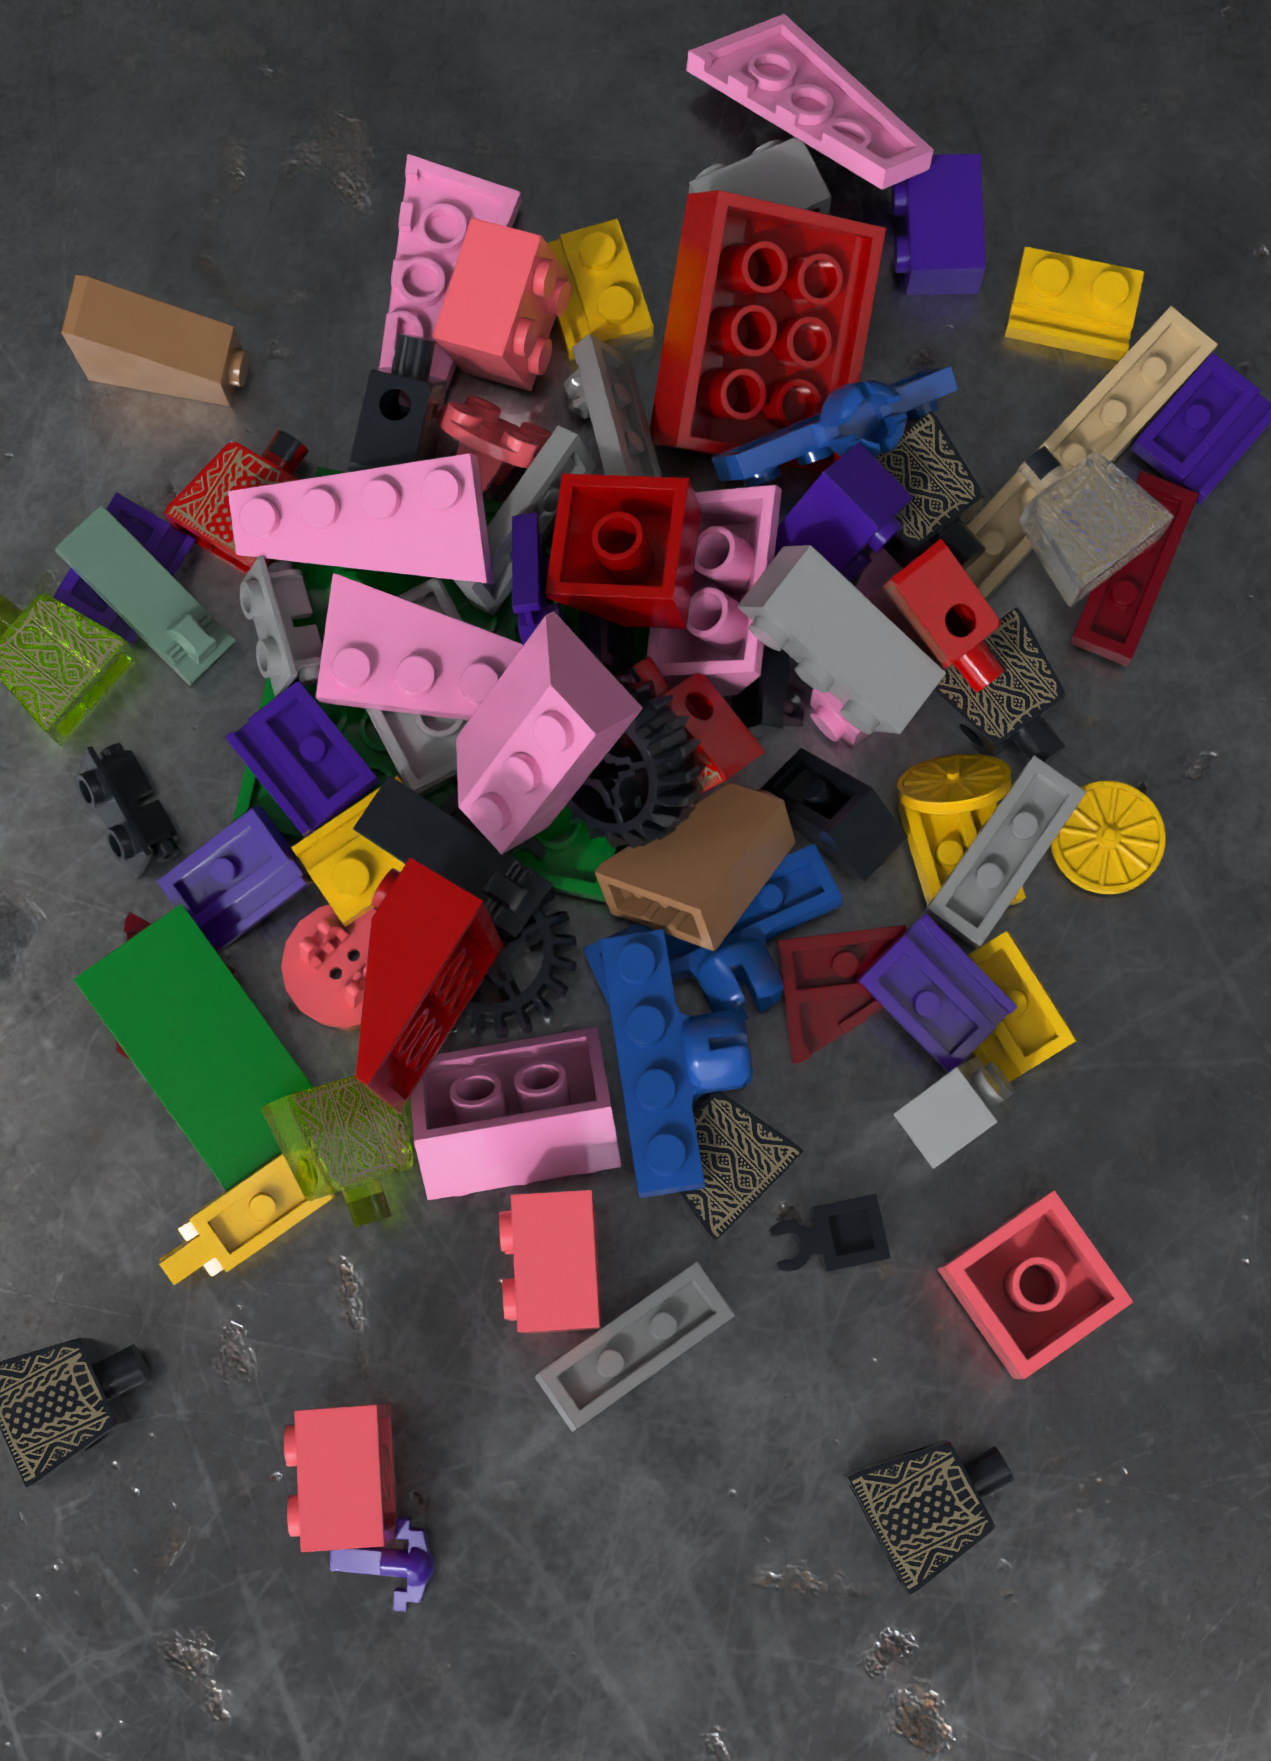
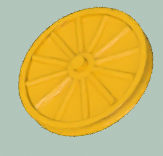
M953 754L936 757L910 767L899 776L897 780L898 798L905 807L922 813L954 814L973 811L1001 800L1011 791L1013 786L1012 770L1009 764L1002 759L989 755Z
M1108 780L1096 781L1081 786L1080 788L1085 790L1086 794L1050 845L1058 867L1071 882L1090 892L1119 894L1136 888L1154 873L1165 851L1166 831L1159 810L1148 796L1126 783Z

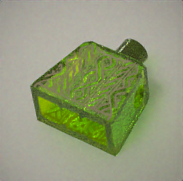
M42 593L38 595L24 611L7 597L0 595V679L40 728L61 747L138 662L139 658L121 636L47 594Z
M355 1075L287 1095L261 1107L263 1115L307 1200L311 1202L342 1191L354 1229L392 1216L380 1179L412 1167L413 1156L405 1107L401 1113L391 1108L359 1082Z

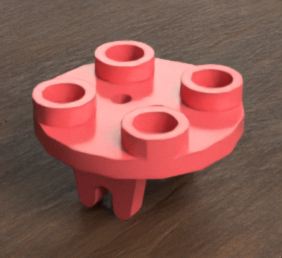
M467 396L464 404L449 402L448 405H443L436 422L441 429L459 441L457 455L468 453L478 455L483 493L489 489L492 483L495 485L505 483L515 466L528 469L552 433L543 427L528 422H522L521 427L499 418L502 410L495 404L479 397Z
M330 905L321 906L298 922L285 943L281 969L286 991L302 1013L321 1025L336 1027L346 1031L355 1030L361 1026L371 919L376 912L374 908L345 927ZM352 951L360 952V957L357 961L349 960V955ZM335 969L342 970L341 978L337 980L332 979L331 973Z

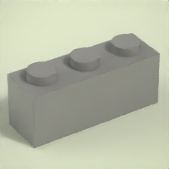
M811 545L783 546L737 606L753 621L749 629L757 639L773 650L781 651L783 649L798 663V666L795 668L797 675L817 691L822 693L829 691L844 705L840 710L842 716L851 725L866 734H872L873 731L901 734L946 674Z

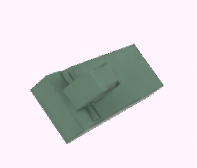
M102 505L95 509L55 547V552L189 686L236 642L200 603Z

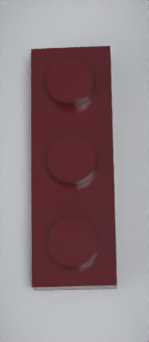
M1140 471L1133 488L1137 490L1132 489V498L1142 501V496H1144V502L1148 503L1149 499V503L1157 507L1133 501L1130 495L1127 502L1131 506L1158 513L1163 511L1169 520L1160 516L1165 523L1158 518L1157 521L1161 526L1155 521L1158 528L1154 524L1151 525L1154 531L1151 527L1148 528L1158 539L1155 540L1151 536L1150 539L1153 543L1148 539L1149 546L1144 542L1145 549L1141 545L1142 551L1137 548L1140 553L1135 550L1136 556L1131 553L1133 558L1129 555L1130 560H1128L1126 557L1127 563L1122 560L1124 565L1118 563L1121 567L1116 565L1117 570L1113 567L1114 573L1109 570L1110 576L1105 573L1107 578L1104 575L1102 576L1105 580H1102L1100 577L1101 583L1096 580L1098 585L1093 583L1095 587L1092 586L1091 588L1092 590L1089 593L1069 642L1072 645L1124 666H1128L1134 656L1199 495L1196 492ZM1126 504L1125 507L1129 510V512L1138 522L1139 519L1135 516V514ZM1132 508L1142 520L1141 510ZM1143 511V521L1145 525L1147 524L1148 517L1147 512ZM1150 513V521L1157 515ZM1128 514V516H1127V518L1129 519V521H1131V520H1130V517H1131L1130 514ZM1134 524L1136 529H1140L1138 525ZM1116 533V534H1117V538H1119V543L1117 542L1118 547L1115 545V543H1114L1112 540H1111V542L1113 543V545H1114V546L1118 549V551H1119V550L1121 549V545H1122V544L1120 543V542H1121V535H1120V533ZM1107 549V552L1110 555H1114V552L1112 550Z

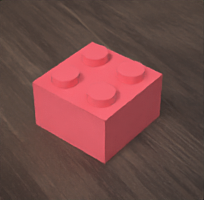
M471 217L432 338L463 373L531 392L536 376L543 375L550 362L552 341L549 339L555 317H562L567 309L571 294L569 276L541 235Z
M592 1190L511 1195V1210L499 1211L501 1251L505 1252V1254H514L515 1278L503 1279L502 1283L505 1320H517V1332L523 1334L602 1329L596 1207Z
M1055 1190L1039 1197L937 1269L1013 1379H1026L1133 1303L1129 1294Z
M391 1403L294 1411L295 1424L285 1425L284 1454L287 1467L297 1466L298 1493L288 1496L287 1523L290 1537L300 1536L301 1552L382 1547L396 1539L397 1513Z

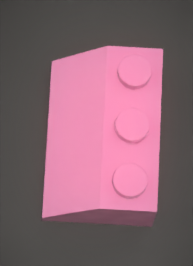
M777 485L695 492L701 508V518L687 629L650 627L647 657L651 656L670 688L697 672L705 675L721 696L738 695L761 675L764 643L752 634L749 626L753 621L737 606L774 559L782 489Z
M554 611L543 618L456 738L459 808L501 855L550 826L643 709Z
M598 1027L437 1054L411 1095L414 1144L427 1200L464 1196L479 1191L514 1185H527L542 1180L577 1174H591L600 1170L622 1167Z

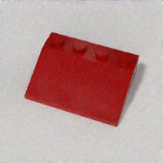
M721 190L688 194L649 428L653 445L716 456L822 412L823 404L831 392L841 385L859 382L886 228ZM835 452L826 458L805 465H799L797 458L778 466L822 474L840 456Z
M411 857L401 872L392 868L385 875L371 901V904L377 910L371 919L355 1075L359 1082L388 1106L400 1113L504 947L483 900Z

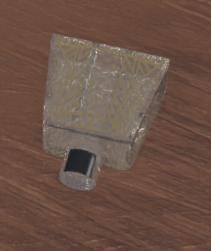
M1048 445L1033 453L1018 469L1021 475L1038 493L1026 504L1019 520L1021 528L1069 607H1072L1159 540L1174 518L1168 509L1106 457L1097 452L1091 453L1072 469L1068 470Z

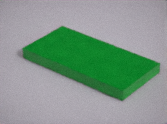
M182 904L72 979L225 1191H228L284 1150V1147L287 1148V1146L291 1145V1140L285 1135L283 1136V1141L281 1140L283 1133L279 1131V1134H277L278 1129L273 1126V1123L293 1139V1142L297 1141V1136L274 1117L269 1118L266 1107L269 1106L271 1113H274L271 1105H273L275 1112L277 1111L276 1104L279 1110L281 1109L279 1103H281L282 1109L285 1108L283 1102L288 1107L287 1101L289 1105H292L291 1099L293 1104L295 1103L292 1095H295L298 1100V1093H300V1096H303L302 1092H304L308 1096L307 1091H309V1094L312 1095V1089L315 1094L314 1087ZM305 1101L304 1103L305 1109H307V1106L305 1105L306 1103L308 1104L307 1101ZM296 1105V1107H295V1112H296V1114L299 1116V1115H300V1112H299V1108H300V1107H299L298 1105ZM313 1105V1107H311V1106L309 1107V1110H308V1111H309L311 1114H312L314 1105ZM316 1106V1110H317V1113H316V1114H318L319 1119H320L321 1116H320L319 1110H318V1108H317V1106ZM291 1108L292 1115H293L294 1122H295L296 1129H297V1133H298V1136H299V1139H300V1138H301V1135H300V1131H299L298 1124H297V1121H296V1117H295V1114H294V1110H293V1108ZM301 1109L302 1115L305 1116V1111ZM288 1111L285 1115L284 1123L286 1125L288 1123L290 1111ZM280 1113L276 1116L281 1119L283 1113ZM307 1114L308 1119L314 1124L321 1123L310 1114ZM300 1116L298 1123L300 1128L303 1129V1117ZM291 1118L288 1126L295 1131ZM306 1120L304 1121L306 1126L304 1127L302 1136H304L308 1130V1122Z

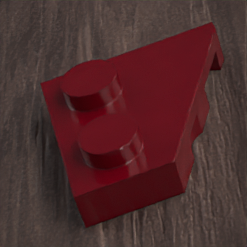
M906 925L776 940L780 976L783 980V1000L791 1063H803L812 1057V1054L842 1034L848 1033L866 1021L869 1016L883 1008L856 979L901 934L906 932Z

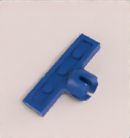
M948 366L922 370L888 385L875 380L841 385L830 393L823 404L822 412L712 457L719 481L743 480L745 488L754 487L781 476L778 467L780 464L797 458L799 465H805L826 458L835 452L842 457L858 442L874 458L878 457L880 453H889L896 448L903 437L907 421L923 417L930 411L935 412L939 410L937 399L958 390L952 368Z
M815 843L789 854L783 859L715 952L665 934L672 982L688 978L696 981L712 1013L734 1009L741 1013L744 1020L749 1019L743 1008L747 1004L740 989L744 985L759 1013L773 1006L782 996L783 980L766 948V944L779 934L843 906L842 895ZM637 923L606 938L653 931L654 929ZM599 940L584 947L583 951L610 1008Z
M664 929L600 939L639 1197L645 1198L705 1188L693 1113L694 1102L703 1094L743 1088L751 1082L753 1068L750 1047H748L746 1023L741 1013L734 1009L689 1016L679 1011L675 1001Z

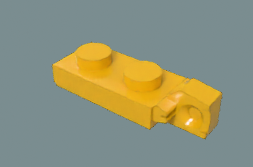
M298 1140L293 1143L289 1156L288 1151L283 1150L228 1191H224L189 1216V1220L178 1227L177 1230L185 1240L159 1259L161 1261L159 1265L173 1285H176L201 1266H204L211 1277L223 1269L227 1273L335 1197L333 1190L327 1191L331 1187L325 1179L321 1182L323 1187L321 1186V1193L317 1194L306 1152L302 1147L303 1158L306 1161L315 1196L303 1186L306 1173L305 1165L295 1158L294 1163L302 1169L299 1178L300 1169L292 1163ZM298 1147L296 1154L303 1160L300 1147ZM310 1159V1163L314 1167V1163ZM315 1166V1169L313 1171L315 1178L319 1179L317 1173L318 1169ZM306 1176L304 1183L311 1189L309 1178Z

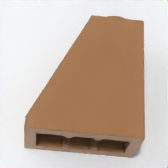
M75 275L61 333L89 381L231 406L235 386H244L249 368V353L247 350H243L234 326L88 276Z
M731 782L695 804V810L690 813L689 818L676 826V831L662 840L657 838L645 846H638L634 849L629 845L600 864L595 874L611 914L654 930L664 929L665 934L714 952L796 843L783 799L765 790L755 791Z

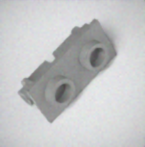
M264 556L257 557L240 585V602L246 618L253 619L259 638L256 646L258 667L264 678L270 677L276 698L290 686L295 678H299L303 687L318 684L323 647L316 624L293 627L292 620L308 618L313 613L302 572L294 569L292 561L285 560L275 562L269 565L267 569Z

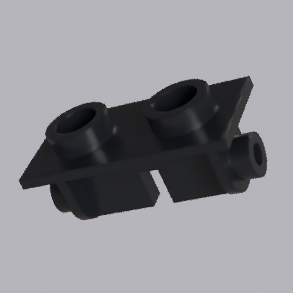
M115 743L103 749L98 757L93 746L86 748L77 773L78 775L76 776L79 794L89 809L98 810L107 827L105 832L106 840L115 859L121 864L126 862L135 879H139L142 877L151 856L154 855L157 862L162 863L180 853L181 850L176 843L180 839V835L173 826L159 799L139 808L135 804L134 800L151 794L153 788L132 750L125 751L121 743Z

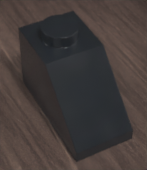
M800 748L759 789L768 791L776 797L783 799L791 825L811 844L815 843L819 852L829 861L863 882L877 868L882 866L889 856L908 838L872 787L803 748Z

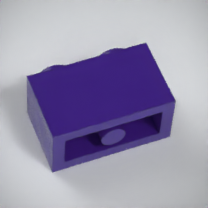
M981 154L933 155L929 170L892 185V215L903 216V235L895 236L894 271L895 273H905L906 295L978 294L986 270Z
M858 442L823 471L778 526L775 554L777 555L783 546L811 545L852 583L873 561L865 553L870 547L875 553L879 552L903 528L904 525L896 517L914 497Z

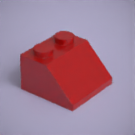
M562 473L545 590L547 598L622 626L687 629L701 518V508L690 479Z

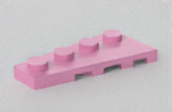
M785 14L688 51L687 72L881 190L930 169L934 149Z
M407 154L405 191L398 222L399 237L396 259L393 260L389 313L386 314L379 368L392 367L399 333L434 340L432 335L471 217L512 228L522 204L520 191ZM436 342L429 376L447 380L448 389L457 365ZM401 391L399 404L411 408L409 396L404 391Z
M468 453L228 491L236 555L264 556L267 559L494 584L478 455Z
M333 573L316 699L319 703L469 721L519 653L523 644Z

